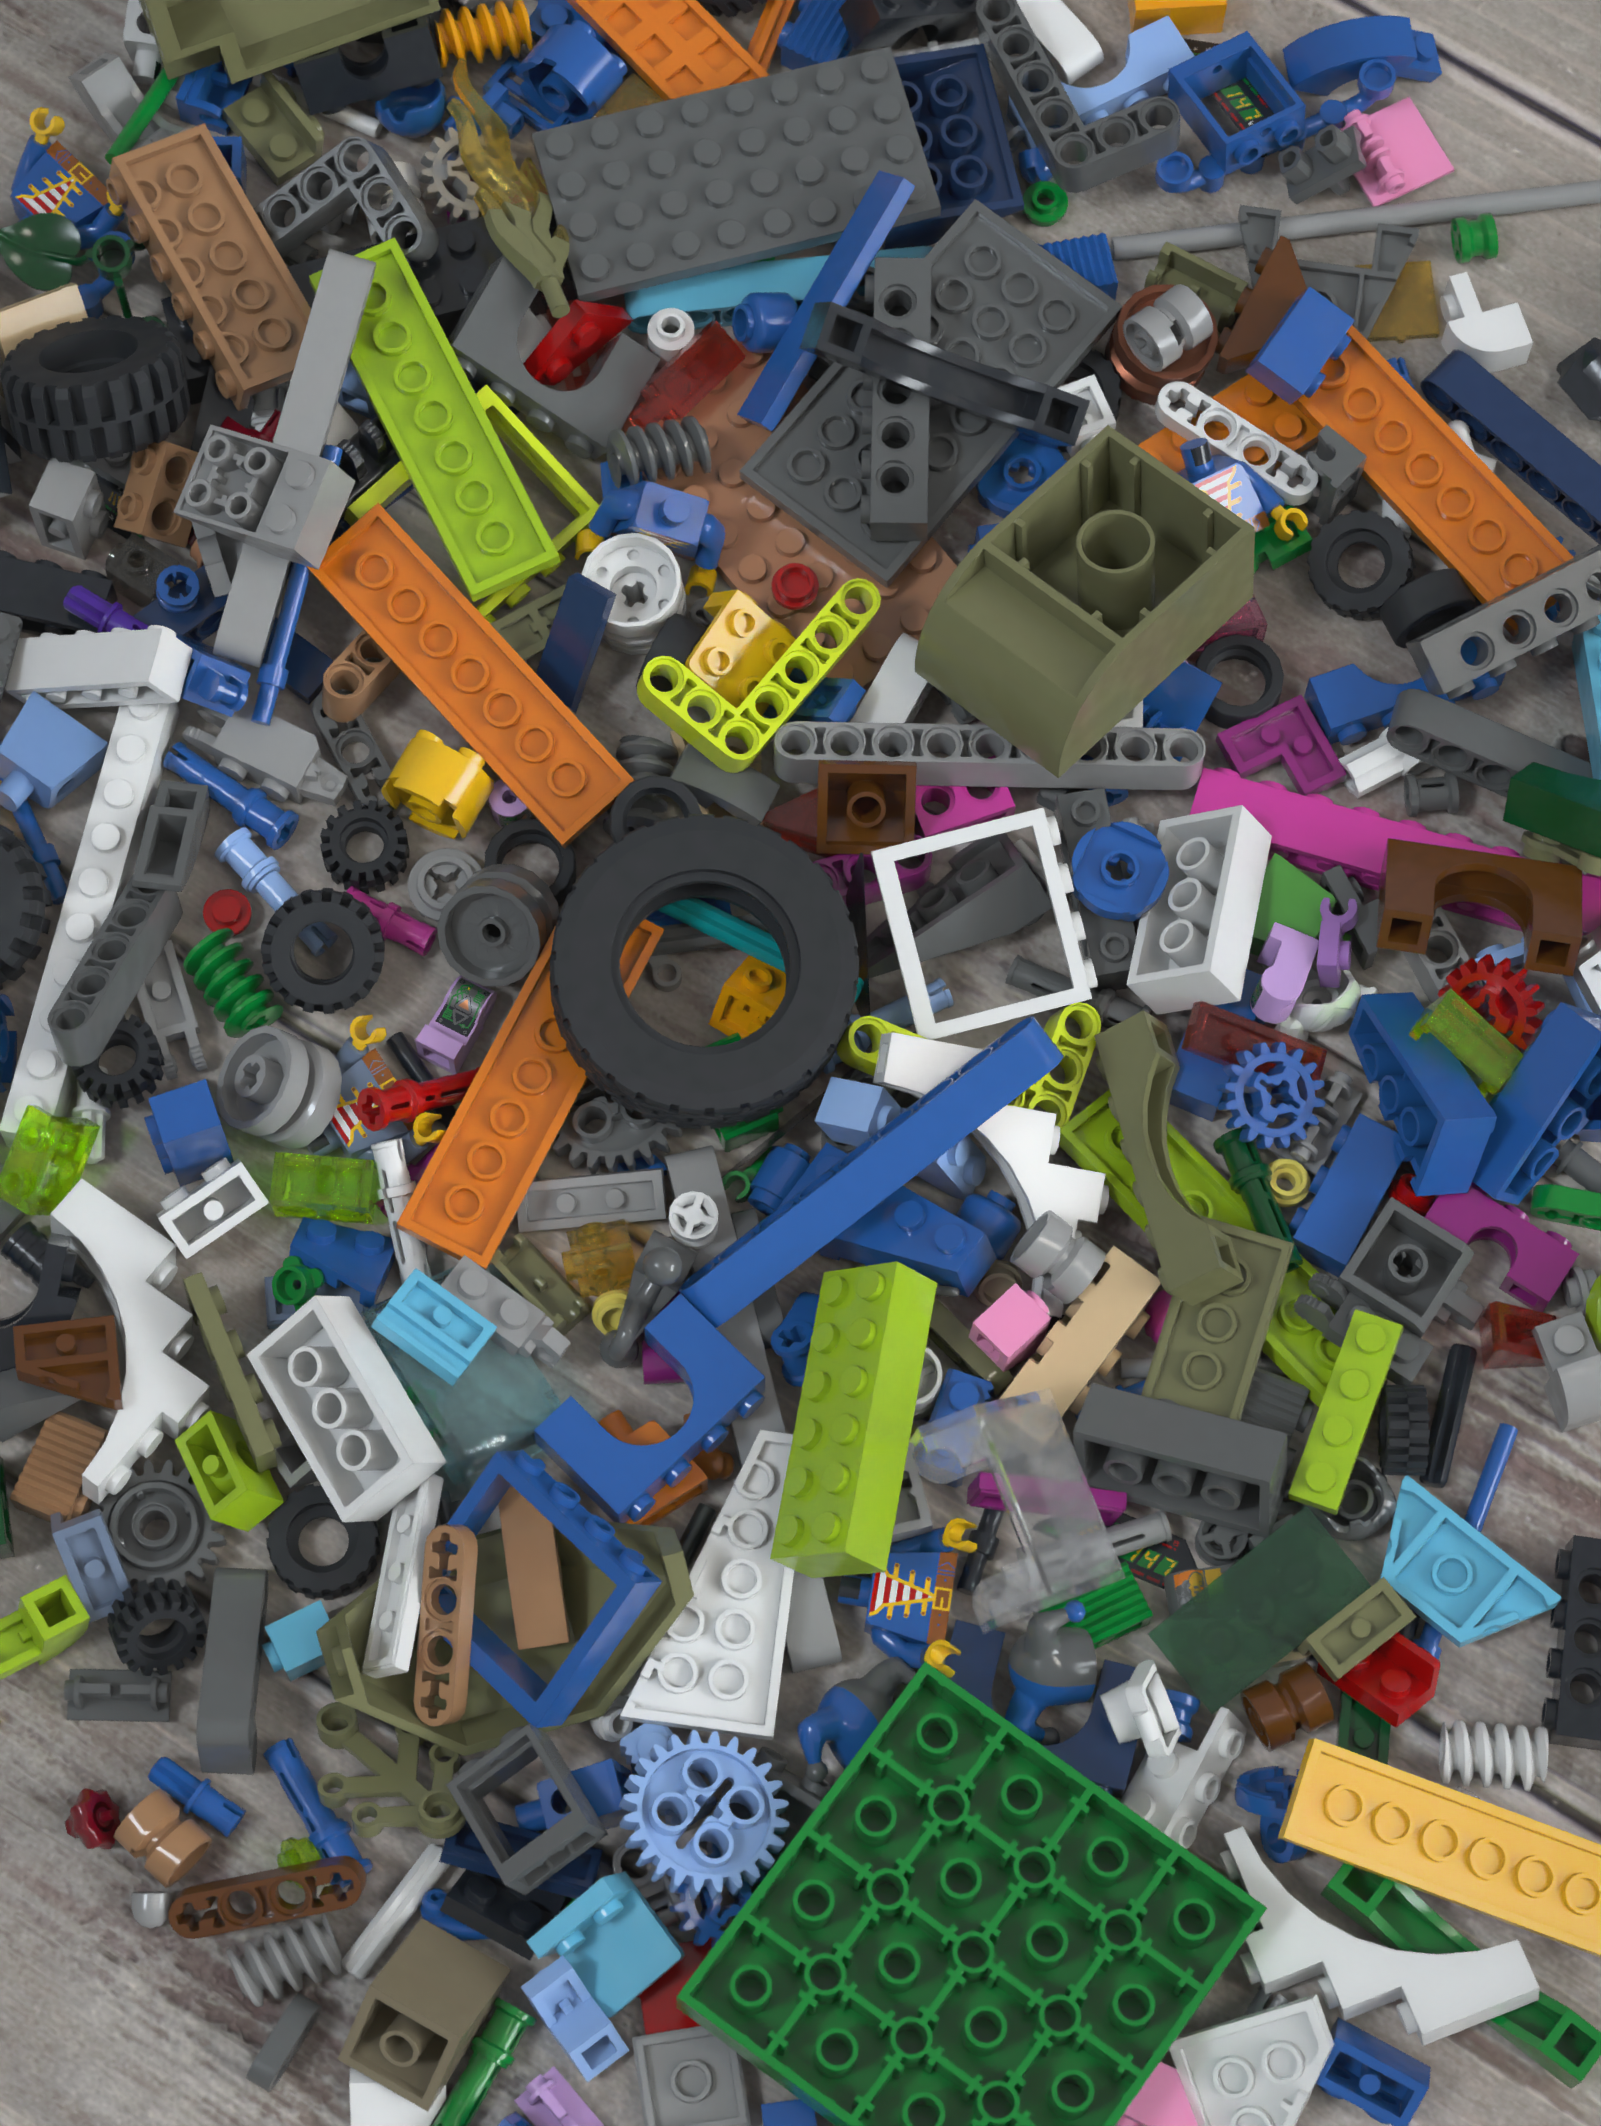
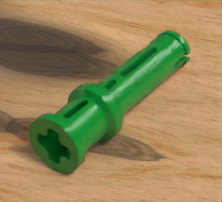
M499 1997L496 1998L494 2005L497 2009L482 2035L473 2038L471 2049L474 2053L432 2126H468L471 2123L501 2068L507 2069L508 2065L511 2066L515 2059L512 2053L527 2027H534L537 2019Z

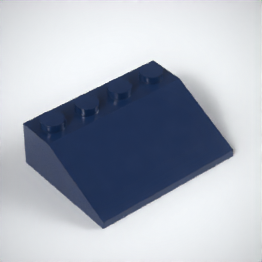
M984 43L894 57L941 205V215L892 227L882 244L883 250L930 246L938 243L975 199L1001 218L1023 210L1024 201Z

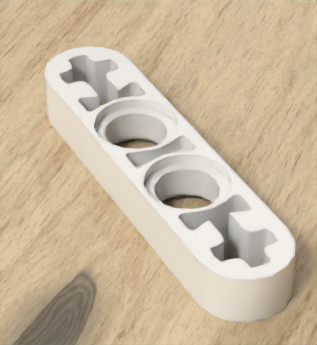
M1173 381L1167 383L1161 389L1155 405V414L1165 427L1188 441L1206 438L1212 455L1220 454L1245 462L1271 485L1285 501V504L1298 506L1311 499L1318 482V473L1309 466L1304 457L1186 382ZM1178 399L1184 400L1186 402L1184 408H1179L1176 412L1169 409L1171 402L1175 403ZM1198 410H1201L1202 413L1197 424L1193 426L1190 424L1192 417L1195 418ZM1219 421L1228 428L1229 436L1223 440H1214L1206 435L1204 426L1208 422ZM1252 446L1262 448L1267 453L1269 461L1260 466L1252 465L1245 460L1243 451ZM1278 460L1282 463L1280 470L1277 469L1275 477H1272L1270 474ZM1296 474L1303 478L1302 485L1298 484L1295 488L1287 485L1289 478H1294Z

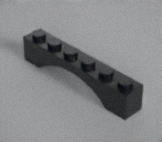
M818 302L814 304L799 348L1055 446H1075L1090 403L1087 399L1053 386L1014 375L951 353L907 335L873 317L833 302Z

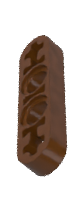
M334 1856L193 1885L183 1889L174 1899L168 1912L169 1923L172 1929L180 1936L187 1939H198L345 1909L352 1906L361 1896L367 1882L366 1872L356 1859L349 1856ZM336 1872H340L343 1880H352L347 1892H343L340 1885L334 1884L325 1886L319 1895L320 1899L317 1898V1886L330 1883ZM284 1881L299 1883L305 1891V1900L298 1904L286 1902L279 1894V1884ZM235 1891L248 1892L256 1902V1910L250 1914L237 1912L230 1904V1894ZM216 1896L218 1897V1908L206 1911L199 1922H196L193 1915H184L183 1913L189 1903H192L195 1910L211 1908L217 1899Z

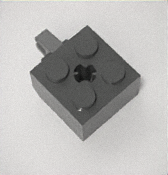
M1393 1197L1389 1199L1338 1281L1344 1284L1348 1294L1349 1292L1353 1293L1420 1338L1423 1337L1433 1320L1445 1325L1449 1318L1471 1331L1485 1310L1483 1305L1465 1294L1468 1286L1460 1280L1475 1254L1472 1249L1462 1240ZM1401 1265L1411 1270L1407 1278L1397 1273Z

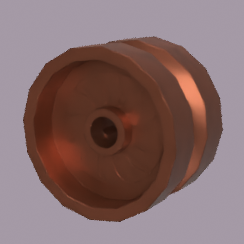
M1172 284L1151 285L1135 292L1122 306L1105 348L1106 361L1110 360L1114 365V372L1119 375L1121 381L1120 389L1130 398L1149 405H1156L1158 395L1167 383L1183 381L1196 387L1213 358L1218 342L1216 319L1208 305L1202 300L1213 322L1211 336L1191 350L1183 349L1179 359L1159 372L1149 370L1133 354L1123 333L1124 322L1146 306L1153 307L1156 298L1175 286Z

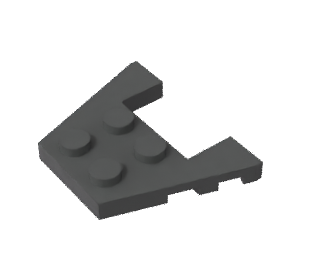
M1240 205L1238 221L1252 289H1254L1260 277L1254 270L1265 247L1274 250L1277 244L1282 210ZM1378 223L1371 269L1297 259L1307 288L1309 286L1352 317L1355 320L1352 325L1368 340L1417 243L1420 229Z

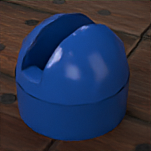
M1038 148L1024 150L1018 154L1019 170L1026 182L1034 184L1040 180L1050 181L1052 174Z

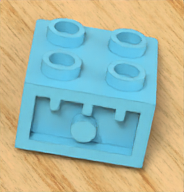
M626 1872L599 1879L526 1941L538 1959L556 1953L560 1957L563 1955L573 1967L591 1997L608 2018L619 2013L685 1956L682 1948Z

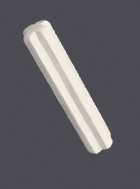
M434 1843L428 1845L344 1956L342 1966L351 1975L360 1980L368 1975L420 1906L424 1894L433 1889L448 1869L449 1864L439 1862L442 1847Z

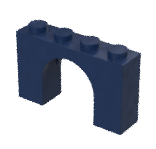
M956 1619L950 1643L961 1651V1655L950 1654L946 1657L945 1665L955 1671V1674L949 1679L994 1711L991 1695L992 1684L1005 1632ZM1105 1659L1100 1671L1090 1715L1085 1725L1070 1739L1043 1747L1111 1796L1121 1799L1125 1792L1138 1739L1121 1744L1118 1743L1100 1695L1130 1680L1136 1667Z

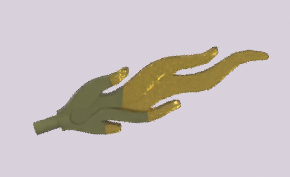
M460 58L454 68L452 78L455 91L464 105L459 99L452 98L447 109L456 121L461 159L468 173L480 187L474 194L473 199L482 213L490 237L499 250L529 280L534 289L543 292L552 316L555 318L564 317L570 311L560 286L564 280L563 267L569 254V238L566 228L559 224L551 238L549 225L553 207L542 176L529 157L525 158L520 166V171H518L510 150V137L506 125L472 87L468 78L466 60ZM472 116L475 118L483 134L485 150L480 144L477 128Z

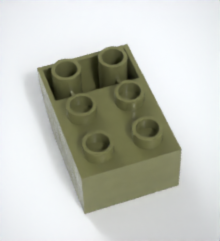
M1107 425L976 543L960 562L939 593L925 621L916 650L915 672L1054 776L1060 778L1253 597L1255 527Z

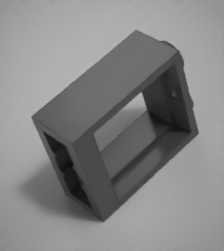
M529 1723L526 1726H520L507 1732L500 1739L499 1746L484 1757H477L468 1761L460 1768L458 1776L446 1784L505 1886L524 1895L531 1892L608 1835V1832L550 1736ZM539 1757L572 1812L515 1853L483 1798Z

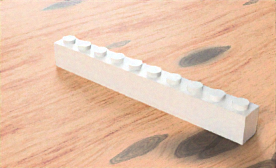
M177 702L119 706L0 1124V1133L6 1146L9 1148L55 1157L77 1078L72 1066L66 1065L60 1060L47 1018L114 904L134 874L150 805H154L164 770L163 761L170 749L180 711Z

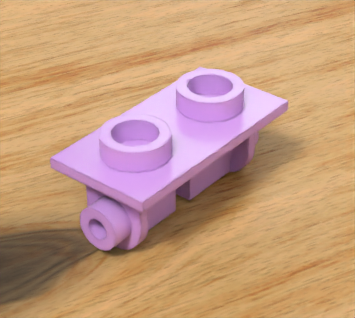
M554 2066L543 2076L540 2074L525 2087L526 2091L514 2100L534 2126H604Z

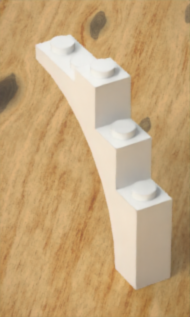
M893 1032L881 1034L873 1083L909 1093L920 1099L983 1049ZM1006 1105L971 1132V1134L1001 1169L1018 1201L1026 1230L1043 1213L1051 1210L1073 1227L1072 1237L1075 1240L1081 1238V1231L1076 1230L1078 1221L1097 1223L1098 1215L1104 1214L1109 1199V1187L1104 1185L1105 1173L1048 1163L1049 1156L1055 1155L1060 1141V1127L1055 1125L1057 1114ZM1043 1276L1033 1278L1032 1291L1047 1305L1049 1310L1047 1314L1050 1317L1061 1318L1063 1309H1068L1070 1303L1064 1304L1043 1287Z
M81 1179L51 1212V1233L71 1236L69 1250L77 1253V1257L96 1279L117 1319L126 1358V1375L122 1390L123 1409L118 1410L104 1444L82 1474L83 1494L99 1505L109 1492L112 1495H116L122 1490L132 1474L131 1466L141 1455L145 1458L149 1457L160 1444L164 1433L175 1440L211 1410V1407H209L210 1386L176 1362L187 1353L194 1341V1336H192L193 1315L160 1292L171 1283L177 1273L176 1245L84 1179Z
M1244 1827L1224 1834L1227 1850L1219 1853L1229 1880L1233 1882L1239 1879L1244 1891L1267 1907V1910L1255 1926V1928L1259 1926L1260 1930L1251 1933L1245 1940L1247 1953L1239 1955L1250 1984L1260 1982L1265 1995L1270 1992L1273 1994L1324 1973L1325 1977L1317 1981L1329 2010L1338 2007L1344 2021L1402 1998L1403 2003L1396 2005L1401 2022L1408 2035L1417 2032L1422 2046L1539 2000L1540 1988L1519 1940L1480 1951L1428 1954L1394 1950L1358 1939L1320 1919L1290 1895L1262 1862Z

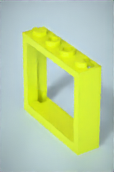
M486 384L476 395L495 432L575 517L567 527L551 540L559 554L560 563L492 593L476 608L489 623L496 621L493 614L505 603L512 609L531 592L532 589L527 584L536 575L541 573L547 578L566 560L561 553L573 542L576 543L577 534L581 530L590 529L589 523L599 505ZM398 462L347 508L344 519L350 526L356 523L377 503L385 508L412 484L402 462Z

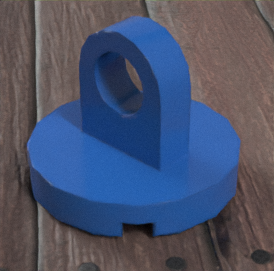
M1279 1766L1255 1768L1244 1772L1237 1778L1235 1788V1801L1237 1805L1247 1812L1261 1816V1843L1270 1859L1276 1863L1283 1864L1303 1858L1308 1849L1289 1842L1286 1844L1284 1840L1278 1838L1297 1776L1283 1775L1284 1768H1279Z

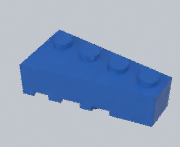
M1413 992L1362 995L1348 1033L1369 1084L1378 1083L1380 1104L1378 1106L1384 1121L1393 1120L1401 1140L1397 1141L1395 1147L1401 1162L1410 1161L1416 1176L1411 1179L1410 1183L1415 1196L1468 1193L1490 1134L1495 1128L1496 1114Z
M1560 1002L1558 1007L1551 1011L1544 1019L1541 1032L1531 1048L1524 1052L1514 1066V1073L1504 1089L1497 1093L1490 1101L1489 1105L1492 1107L1497 1119L1472 1182L1494 1199L1518 1205L1559 1157V1151L1555 1148L1561 1140L1569 1139L1574 1134L1577 1135L1589 1121L1586 1117V1110L1601 1094V1015Z
M826 1142L780 1206L848 1154ZM904 1186L897 1189L819 1250L821 1256L838 1261L840 1258L865 1264V1266L898 1261L937 1282L939 1285L958 1288L960 1291L959 1295L965 1297L970 1296L997 1259L985 1232Z

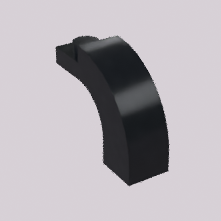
M51 1233L46 1246L37 1295L22 1311L10 1317L0 1319V1372L16 1368L13 1326L71 1320L81 1292V1288L62 1285V1281L72 1282L77 1260V1253L68 1251L71 1236Z

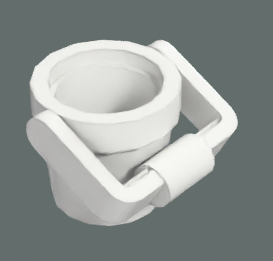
M1146 1660L1137 1665L1130 1680L1100 1695V1698L1119 1744L1141 1738L1150 1758L1169 1756L1181 1735V1730L1166 1690L1156 1670V1665L1153 1660Z

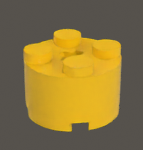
M420 729L407 744L383 785L381 792L386 801L395 809L398 808L400 803L408 807L412 811L408 819L420 827L450 839H455L458 833H460L463 839L469 833L492 793L494 780L482 769L485 760L479 754L465 747H461L457 752L444 745L443 741L433 733Z

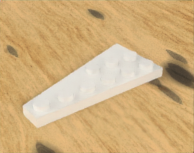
M760 1430L689 1574L694 1596L652 1650L619 1720L707 1732L718 1731L721 1734L765 1740L773 1739L794 1570L771 1560L770 1557L793 1434Z

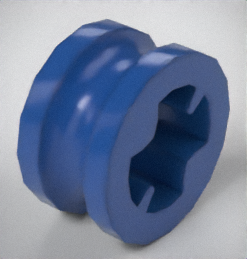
M172 565L165 568L159 574L156 582V597L159 604L165 610L172 613H184L191 610L199 597V579L195 572L182 565ZM176 580L185 581L188 596L183 597L182 593H180L179 599L170 597V587L167 583L172 581L173 585H176Z

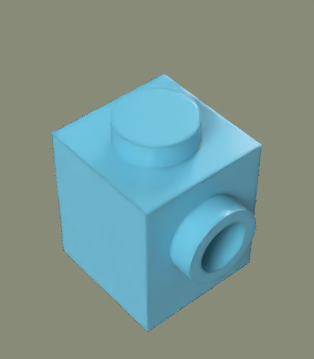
M321 1600L265 1626L271 1640L262 1645L274 1672L284 1668L290 1682L326 1665L316 1631L330 1620Z

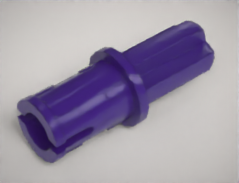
M81 585L72 587L63 601V606L66 610L98 628L97 633L111 632L113 628L117 627L129 630H144L148 628L147 624L123 611V606L119 602H115L112 605Z

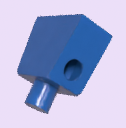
M611 1758L571 1771L605 1829L620 1826L622 1818L632 1813L619 1807L622 1797L625 1794L631 1793L624 1787L629 1775H631L629 1769ZM552 1778L537 1783L539 1799L515 1806V1815L519 1828L534 1832L548 1830L572 1812L566 1813L567 1803Z

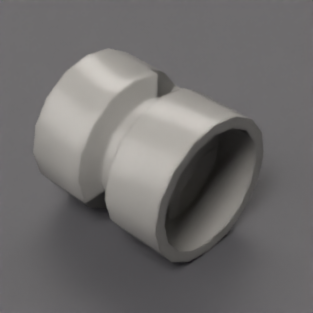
M1181 284L1173 286L1156 298L1153 307L1146 306L1123 324V333L1131 351L1144 366L1154 372L1162 371L1181 357L1183 349H1193L1211 336L1213 332V322L1206 306L1196 293Z
M1048 1210L1030 1226L1020 1239L1010 1257V1262L1031 1278L1043 1276V1287L1064 1304H1069L1091 1283L1103 1265L1106 1253L1086 1237L1075 1240L1072 1237L1073 1227L1054 1212Z

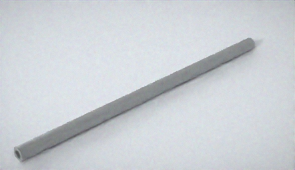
M1601 180L1281 217L1278 240L1280 236L1293 240L1376 230L1378 223L1412 226L1452 221L1453 218L1464 217L1466 219L1477 218L1480 214L1489 212L1496 216L1601 203ZM1239 222L1111 237L1113 261L1157 256L1160 254L1166 241L1187 252L1243 245Z

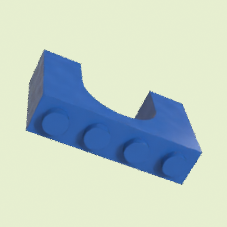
M681 1294L644 1327L645 1343L683 1379L693 1398L690 1416L675 1435L665 1441L652 1445H633L622 1442L610 1435L572 1396L534 1429L536 1444L614 1522L626 1523L629 1519L637 1522L644 1517L654 1506L656 1500L653 1496L666 1484L672 1488L680 1483L692 1469V1465L689 1463L703 1449L707 1453L716 1449L729 1433L726 1427L739 1415L743 1419L748 1418L765 1400V1397L762 1395L765 1392V1376Z

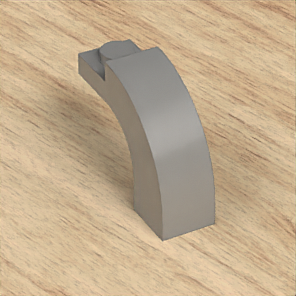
M105 52L68 78L109 139L114 142L144 98V95L134 82L120 57ZM156 112L132 150L185 131L186 128L167 122Z

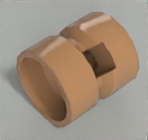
M158 1789L144 1798L126 1816L115 1831L114 1838L134 1858L145 1856L146 1862L144 1867L165 1888H168L178 1882L198 1863L213 1840L192 1819L181 1821L179 1819L180 1807L161 1789Z

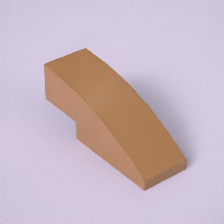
M511 1485L499 1502V1513L518 1650L569 1643L570 1629L555 1526Z

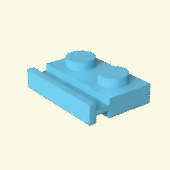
M415 1268L390 1299L383 1311L375 1318L371 1328L451 1386H454L462 1373L492 1337L497 1326Z

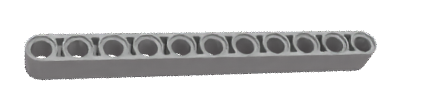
M712 1145L664 1156L673 1200L683 1193L691 1191L702 1192L714 1201L719 1213L718 1234L714 1241L705 1248L694 1250L698 1255L691 1266L692 1275L737 1240ZM700 1224L699 1226L694 1227V1229L699 1228L700 1226H704V1224ZM753 1302L716 1328L765 1376V1392L762 1394L765 1400L748 1418L743 1419L739 1415L730 1424L740 1469L760 1430L786 1433ZM795 1570L785 1640V1649L792 1674L842 1662L839 1640L823 1577L810 1578Z

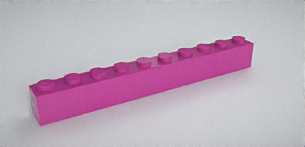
M1203 767L1189 814L1243 805L1272 835L1267 860H1271L1274 853H1276L1296 868L1320 875L1333 867L1341 865L1347 878L1353 876L1360 886L1379 891L1380 873L1388 838L1520 857L1517 851L1508 847L1495 846L1488 848L1477 845L1469 837L1462 834H1438L1428 831L1424 825L1416 821H1392L1380 817L1376 811L1366 807L1346 808L1333 804L1330 798L1320 794L1300 795L1287 791L1285 786L1277 782L1265 780L1258 783L1241 778L1237 772L1222 767H1217L1213 770ZM1589 873L1586 875L1582 874L1583 936L1590 934L1601 925V876ZM1454 902L1441 906L1443 910L1522 932L1520 926L1513 918L1489 905L1475 902Z

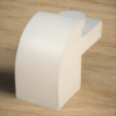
M1467 272L1449 276L1444 296L1440 297L1441 311L1447 322L1441 340L1446 353L1449 355L1453 350L1463 351L1488 372H1497L1526 364L1533 341L1518 302L1482 312Z

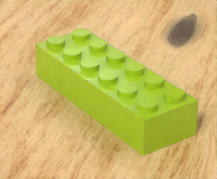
M898 1261L827 1271L823 1274L770 1557L771 1560L810 1578L886 1572L937 1288V1282Z

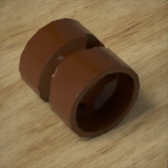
M1306 1661L1279 1673L1278 1683L1275 1685L1268 1680H1264L1240 1693L1247 1718L1261 1744L1269 1752L1294 1741L1295 1733L1298 1729L1310 1733L1335 1720L1328 1695L1317 1674Z

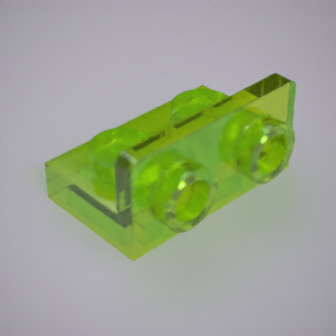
M28 1105L0 1174V1198L27 1215L50 1216L51 1212L80 1181L101 1126L87 1118L58 1117L37 1105Z

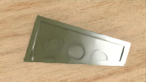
M202 1272L184 1278L183 1283L190 1313L193 1315L195 1325L199 1327L210 1360H215L217 1363L215 1368L221 1386L229 1403L232 1402L235 1409H233L236 1421L256 1468L260 1473L278 1466L275 1448L282 1446L272 1418L262 1420L256 1404L263 1402L264 1399L254 1374L251 1373L244 1376L238 1359L246 1357L239 1336L235 1329L226 1332L220 1315L227 1313V1309L217 1285L208 1288Z

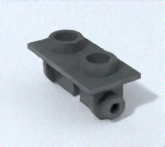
M70 1669L69 1680H65L64 1700L68 1701L67 1720L169 1722L172 1671H168V1674L160 1676L158 1671L153 1670L151 1676H144L141 1670H137L134 1673L131 1670Z

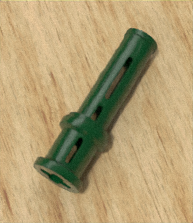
M1237 1128L1221 1135L1213 1143V1148L1217 1154L1223 1156L1231 1175L1228 1180L1229 1186L1236 1194H1241L1256 1232L1294 1243L1269 1183L1272 1180L1271 1168L1268 1164L1262 1162L1254 1143L1255 1139L1251 1142H1241L1239 1138L1242 1128ZM1295 1244L1286 1273L1292 1272L1299 1268V1265L1303 1264L1302 1257Z

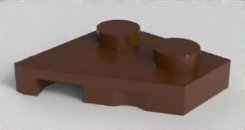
M114 1315L13 1326L15 1364L19 1381L113 1410L123 1409L117 1329Z

